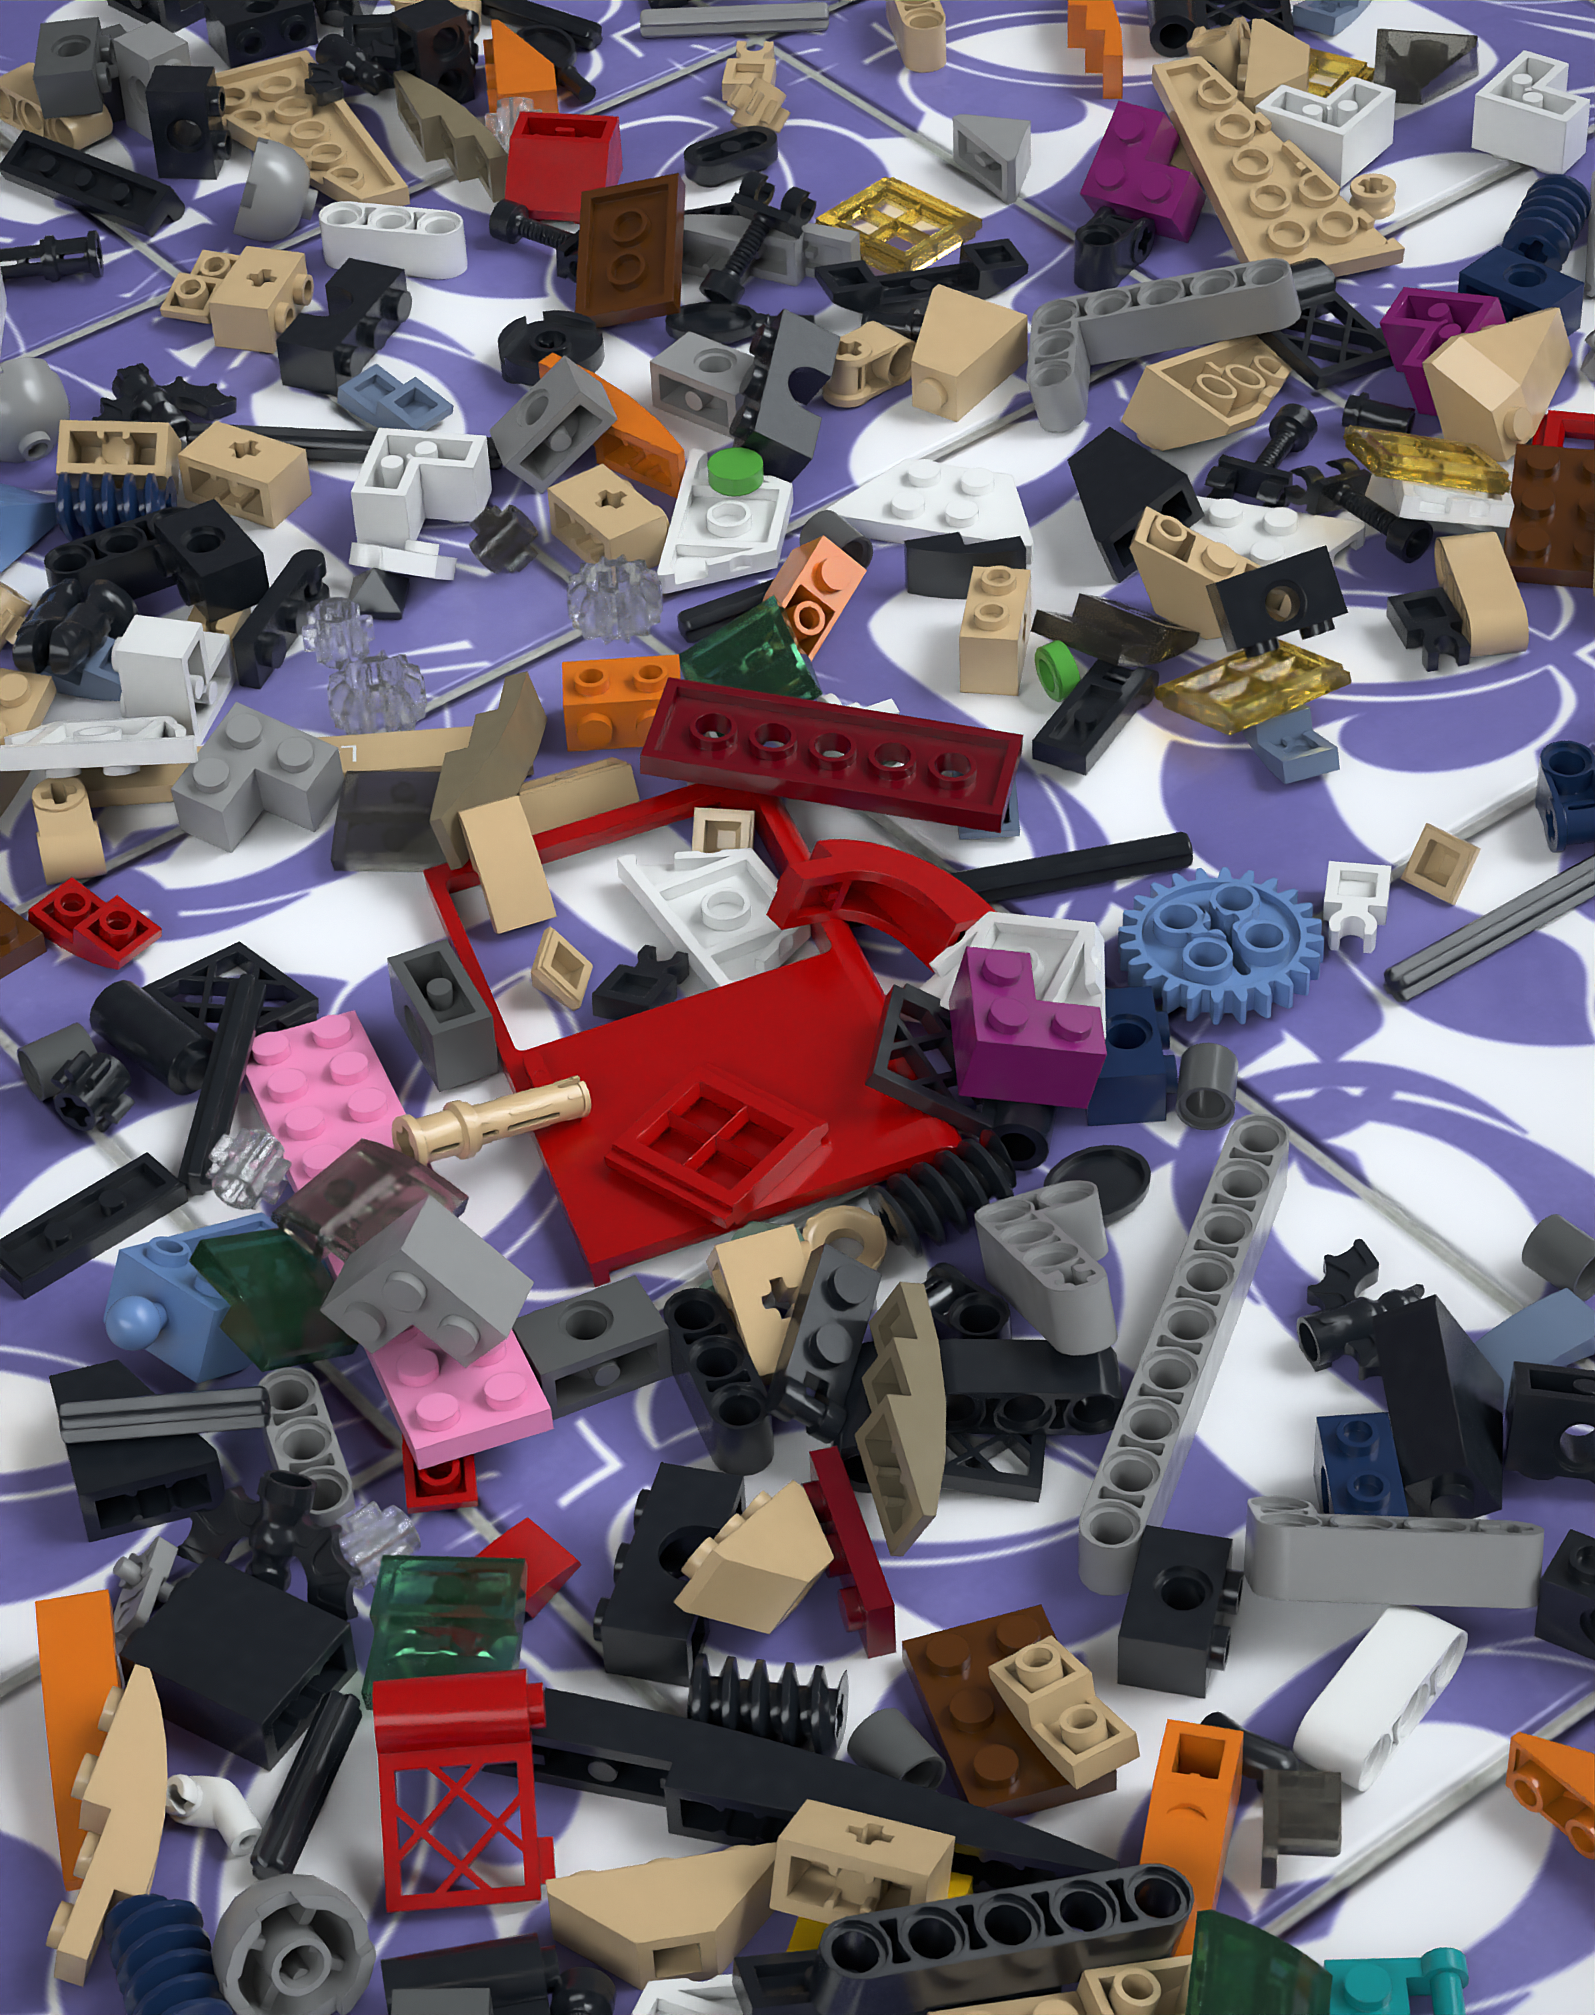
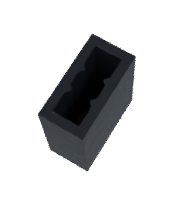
M208 1556L189 1577L183 1578L174 1586L166 1603L144 1627H139L130 1634L122 1651L118 1654L125 1686L128 1684L135 1664L150 1669L161 1705L162 1718L268 1771H271L308 1729L323 1696L332 1690L339 1692L358 1671L349 1622L211 1556Z

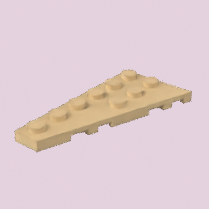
M307 50L215 73L217 86H223L226 96L225 113L222 117L223 130H229L232 139L252 151H255L258 137L273 140L294 149L305 160L310 170V185L337 202L351 201L393 206L410 204L407 184L344 99L318 107L316 98L312 94H305L304 80L309 78L308 64L316 63Z
M1201 55L1153 65L1151 81L1175 130L1181 138L1180 140L1241 264L1269 258L1284 259L1289 264L1308 258H1318L1332 270L1335 277L1403 263L1405 248L1394 237L1387 240L1374 228L1375 219L1363 208L1356 211L1339 195L1341 187L1290 139L1283 142L1271 131L1272 122L1261 112L1253 114L1238 100L1239 91Z

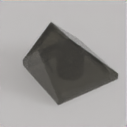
M1377 28L1374 83L1396 90L1395 103L1423 105L1479 75L1478 35Z

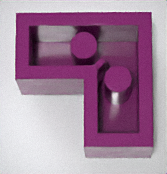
M1118 101L1080 191V195L1095 214L1100 207L1107 206L1114 208L1116 214L1135 220L1143 216L1151 218L1155 222V234L1188 243L1207 199L1206 194L1191 172L1169 166L1181 138L1166 114L1157 110Z
M1403 287L1379 322L1397 372H1404L1418 414L1438 416L1422 363L1451 336L1462 333H1474L1481 331L1482 327L1506 323L1498 297Z
M966 946L949 998L959 1096L1087 1109L1107 1056L1100 1007L1036 1000L1030 953Z

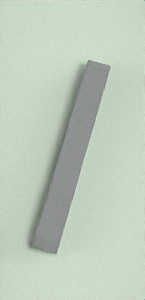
M1258 1113L1245 1115L1236 1120L1229 1130L1080 1514L1078 1574L1082 1583L1088 1589L1100 1595L1117 1596L1130 1591L1146 1525L1161 1527L1287 1188L1290 1132L1286 1124L1277 1117Z

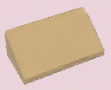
M614 757L523 782L517 794L532 835L640 801L631 764Z

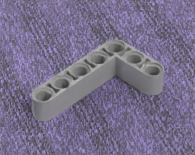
M1279 258L1257 260L1059 298L1039 306L1032 316L1026 379L1040 426L1046 431L1062 432L1074 428L1085 419L1091 365L1267 333L1291 326L1300 318L1302 312L1289 263Z

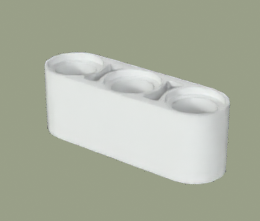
M351 201L331 203L319 212L324 260L331 268L339 269L348 258L405 269V276L429 279L455 278L463 274L467 269L463 219L455 212Z
M1391 1604L1304 1716L1293 1745V1753L1296 1758L1362 1792L1368 1790L1452 1680L1466 1650L1467 1632L1413 1605Z

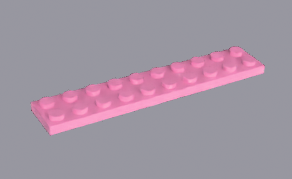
M355 1010L339 1015H327L314 1022L278 1032H266L254 1038L244 1082L334 1282L350 1254L430 1194L455 1215L430 1163H427V1167L423 1172L409 1174L404 1170L397 1158L392 1141V1123L396 1117L406 1113ZM413 1324L373 1354L365 1349L418 1470L554 1429L551 1407L512 1329L507 1339L466 1368Z

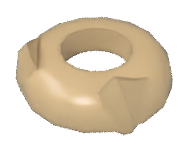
M842 1205L827 1208L808 1218L802 1232L804 1240L810 1242L813 1250L824 1243L829 1245L839 1238H852L858 1241L864 1248L861 1255L855 1260L875 1271L884 1262L888 1242L881 1219L860 1207Z

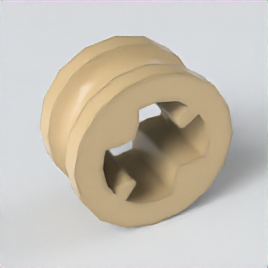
M1370 173L1357 176L1351 181L1350 193L1352 197L1349 204L1356 211L1363 208L1375 220L1389 217L1394 213L1396 183L1393 179L1383 174Z

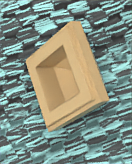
M694 807L692 851L716 853L725 849L752 848L754 850L756 811Z
M1426 823L1401 879L1455 905L1481 848L1432 824Z
M550 926L543 932L531 969L532 986L575 1011L581 1007L593 964Z

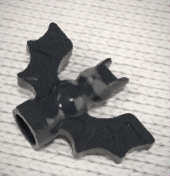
M337 33L328 34L319 42L316 48L315 57L318 64H308L309 78L304 80L305 94H312L317 100L318 107L343 99L344 89L342 80L351 86H358L365 92L377 96L384 90L395 89L394 75L385 70L397 71L394 46H385L379 44L377 40H372L370 46L360 49Z
M139 363L124 369H117V375L112 384V392L117 399L101 398V415L93 417L92 421L134 422L139 420L140 422L169 423L180 439L186 436L192 422L179 409L193 412L206 420H213L236 413L237 398L222 394L218 391L216 383H211L208 386L192 385L184 381L182 376H177L171 384L156 385L154 379L149 375V369L143 363Z
M1356 1239L1348 1251L1337 1256L1330 1254L1324 1256L1323 1272L1325 1277L1320 1283L1310 1285L1307 1288V1303L1312 1306H1318L1321 1310L1298 1318L1296 1326L1299 1348L1315 1372L1330 1368L1333 1361L1346 1354L1352 1356L1357 1361L1359 1366L1358 1378L1363 1381L1368 1377L1382 1376L1372 1327L1373 1316L1420 1300L1425 1293L1423 1284H1415L1403 1290L1392 1289L1382 1294L1377 1300L1358 1297L1365 1289L1378 1282L1379 1262L1362 1239Z
M267 1470L264 1472L263 1477H260L257 1490L259 1501L249 1498L245 1494L243 1487L238 1485L225 1491V1498L216 1509L208 1510L202 1508L190 1513L192 1527L186 1540L178 1546V1556L199 1565L208 1556L225 1563L235 1544L244 1536L248 1537L253 1556L246 1565L245 1573L286 1592L291 1585L290 1564L295 1558H298L307 1579L308 1603L345 1621L358 1617L357 1607L354 1606L353 1590L356 1579L361 1576L362 1572L360 1569L354 1568L341 1552L339 1545L341 1525L336 1524L322 1527L310 1519L309 1513L317 1491V1482L313 1479L292 1471Z

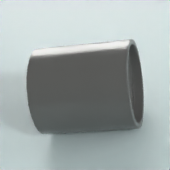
M824 510L816 513L806 522L800 533V546L824 535L862 567L867 569L873 557L871 541L836 512Z
M78 1022L17 1049V1058L23 1076L32 1092L41 1101L60 1093L61 1089L51 1082V1078L68 1059L73 1060L83 1050L90 1057L97 1053L87 1031Z
M1200 1043L1189 1047L1182 1054L1179 1066L1176 1113L1186 1125L1199 1130H1215L1224 1127L1232 1120L1235 1113L1239 1065L1235 1054L1231 1050L1215 1043Z
M1559 1214L1546 1217L1533 1229L1527 1238L1522 1250V1262L1558 1289L1568 1288L1584 1302L1595 1295V1239Z
M896 1708L881 1709L868 1716L854 1730L847 1745V1753L857 1766L934 1791L940 1786L946 1774L945 1761Z

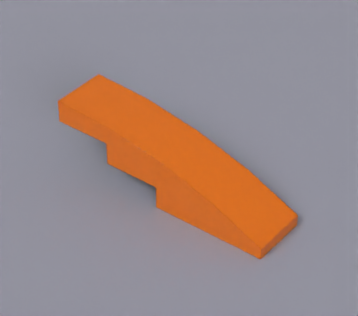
M1068 0V48H1085V73H1103V99H1122V29L1113 1Z
M552 352L538 362L540 379L562 358L561 356ZM581 367L602 383L618 418L592 444L595 446L596 463L599 465L604 464L617 473L677 498L686 468L685 452L682 446L658 419L632 397L595 373Z
M109 1589L35 1601L47 1743L63 1882L66 1891L81 1889L84 1879L73 1876L81 1847L88 1831L79 1828L82 1800L71 1797L73 1785L85 1754L100 1755L108 1734L98 1730L100 1716L112 1686L122 1688L117 1662L113 1607Z

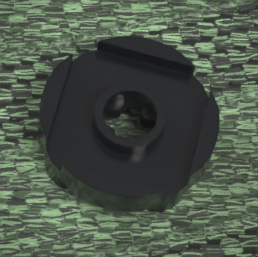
M543 311V321H535L527 324L526 316H523L509 323L501 331L497 340L502 379L511 384L534 386L540 380L538 362L552 352L561 357L565 355L575 364L593 373L601 367L605 357L602 333L600 335L597 333L596 323L585 315L571 311Z

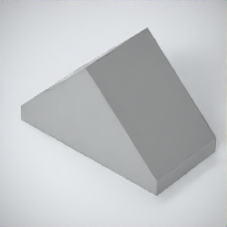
M969 114L953 116V161L1007 205L1016 202L1031 165V121Z

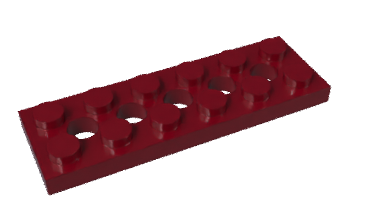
M668 677L640 755V774L1001 833L1022 754L1023 735ZM707 732H720L725 734L724 736L718 738H710L705 736ZM768 741H776L784 744V746L775 748L766 747L763 745ZM826 751H837L844 754L840 757L823 756ZM884 761H897L904 765L900 767H887L882 764ZM951 770L958 771L964 775L948 777L942 775V773Z

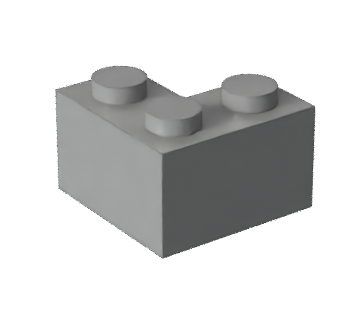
M235 702L197 753L198 761L190 763L171 788L181 830L230 853L234 851L263 810L315 832L346 790L338 747L239 702Z
M429 1194L348 1256L320 1311L372 1354L413 1324L466 1368L507 1339L534 1282Z

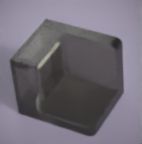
M1263 1769L1260 1889H1276L1278 1855L1337 1857L1340 1855L1342 1843L1341 1772Z

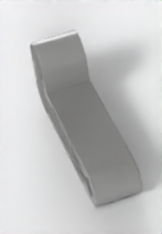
M1082 1180L1056 1183L992 1202L976 1211L974 1218L987 1282L1057 1351L1068 1355H1087L1107 1349L1116 1342L1118 1334L1105 1268L1097 1262L1106 1256L1108 1244L1096 1184Z
M1282 1496L1254 1497L1247 1501L1244 1576L1252 1592L1256 1595L1276 1600L1510 1609L1531 1608L1539 1605L1544 1528L1531 1523L1508 1520L1318 1514L1313 1504L1302 1499Z

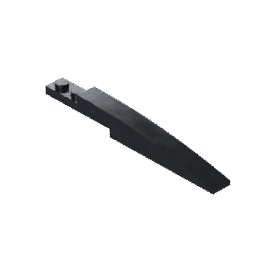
M545 1687L546 1728L532 1729L535 1782L666 1807L668 1832L670 1834L730 1846H755L777 1842L779 1835L805 1801L809 1799L956 1836L951 1872L973 1876L974 1894L1120 1868V1861L1033 1826L937 1791L818 1753L672 1714ZM517 1763L485 1765L481 1770L483 1772L518 1778Z

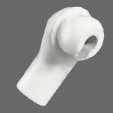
M177 1774L168 1778L165 1812L175 1822L187 1826L218 1829L234 1855L245 1856L253 1852L263 1828L239 1789L232 1782L219 1777L187 1776L184 1774Z

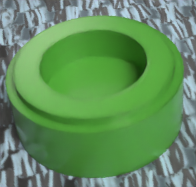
M741 447L727 448L716 452L708 460L709 485L714 491L722 495H747L757 490L764 481L762 457L753 450Z
M1056 640L1037 648L1034 657L1035 667L1045 692L1051 699L1057 702L1064 701L1081 681L1078 667L1070 650L1061 640Z

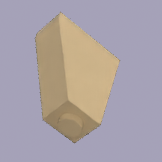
M940 284L934 287L911 360L912 406L958 422L1028 360V315Z

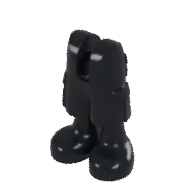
M65 578L49 587L41 595L35 605V609L30 611L25 621L17 630V638L12 650L13 662L22 672L40 674L47 666H51L54 674L66 675L86 657L94 656L97 651L104 647L108 637L115 640L118 637H123L134 616L139 615L138 608L132 597L125 590L109 580H95L90 585L86 597H84L79 581L73 578Z

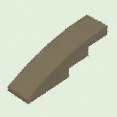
M404 70L393 72L398 116L425 162L445 158L459 182L479 178L493 203L504 199L508 154L490 130L464 106L433 85Z
M528 671L505 676L498 709L476 714L468 747L445 753L429 822L451 870L462 868L470 859L457 812L517 795L538 753L548 719Z
M899 1282L868 1322L878 1353L877 1359L862 1377L872 1413L855 1434L890 1556L902 1557L936 1517L946 1458V1396L939 1341L925 1286L922 1283Z

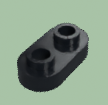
M745 126L693 143L685 149L683 154L685 175L699 186L711 188L753 170L761 172L772 165L778 158L777 134L767 127Z

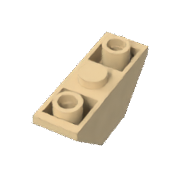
M1253 19L1251 38H1241L1240 64H1238L1237 75L1238 100L1255 114V106L1282 84L1309 92L1310 45L1264 19Z
M1147 506L1141 514L1129 547L1155 613L1206 640L1222 637L1206 585L1262 567L1235 553L1227 545L1214 542L1184 526L1177 519L1163 515ZM1274 588L1266 597L1265 607L1273 619L1283 621L1291 611V600L1283 590Z
M792 1480L773 1497L763 1490L749 1504L741 1516L736 1513L714 1539L708 1537L683 1566L681 1572L689 1577L690 1580L674 1603L684 1612L770 1634L796 1610L834 1559L805 1489Z
M777 1842L755 1846L736 1845L719 1852L676 1859L668 1857L657 1858L646 1864L603 1871L584 1870L570 1876L545 1880L553 1940L640 1990L645 1989L648 1981L687 1978L691 1981L712 1979L725 1971L734 1960V1957L741 1952L775 1911L769 1909Z

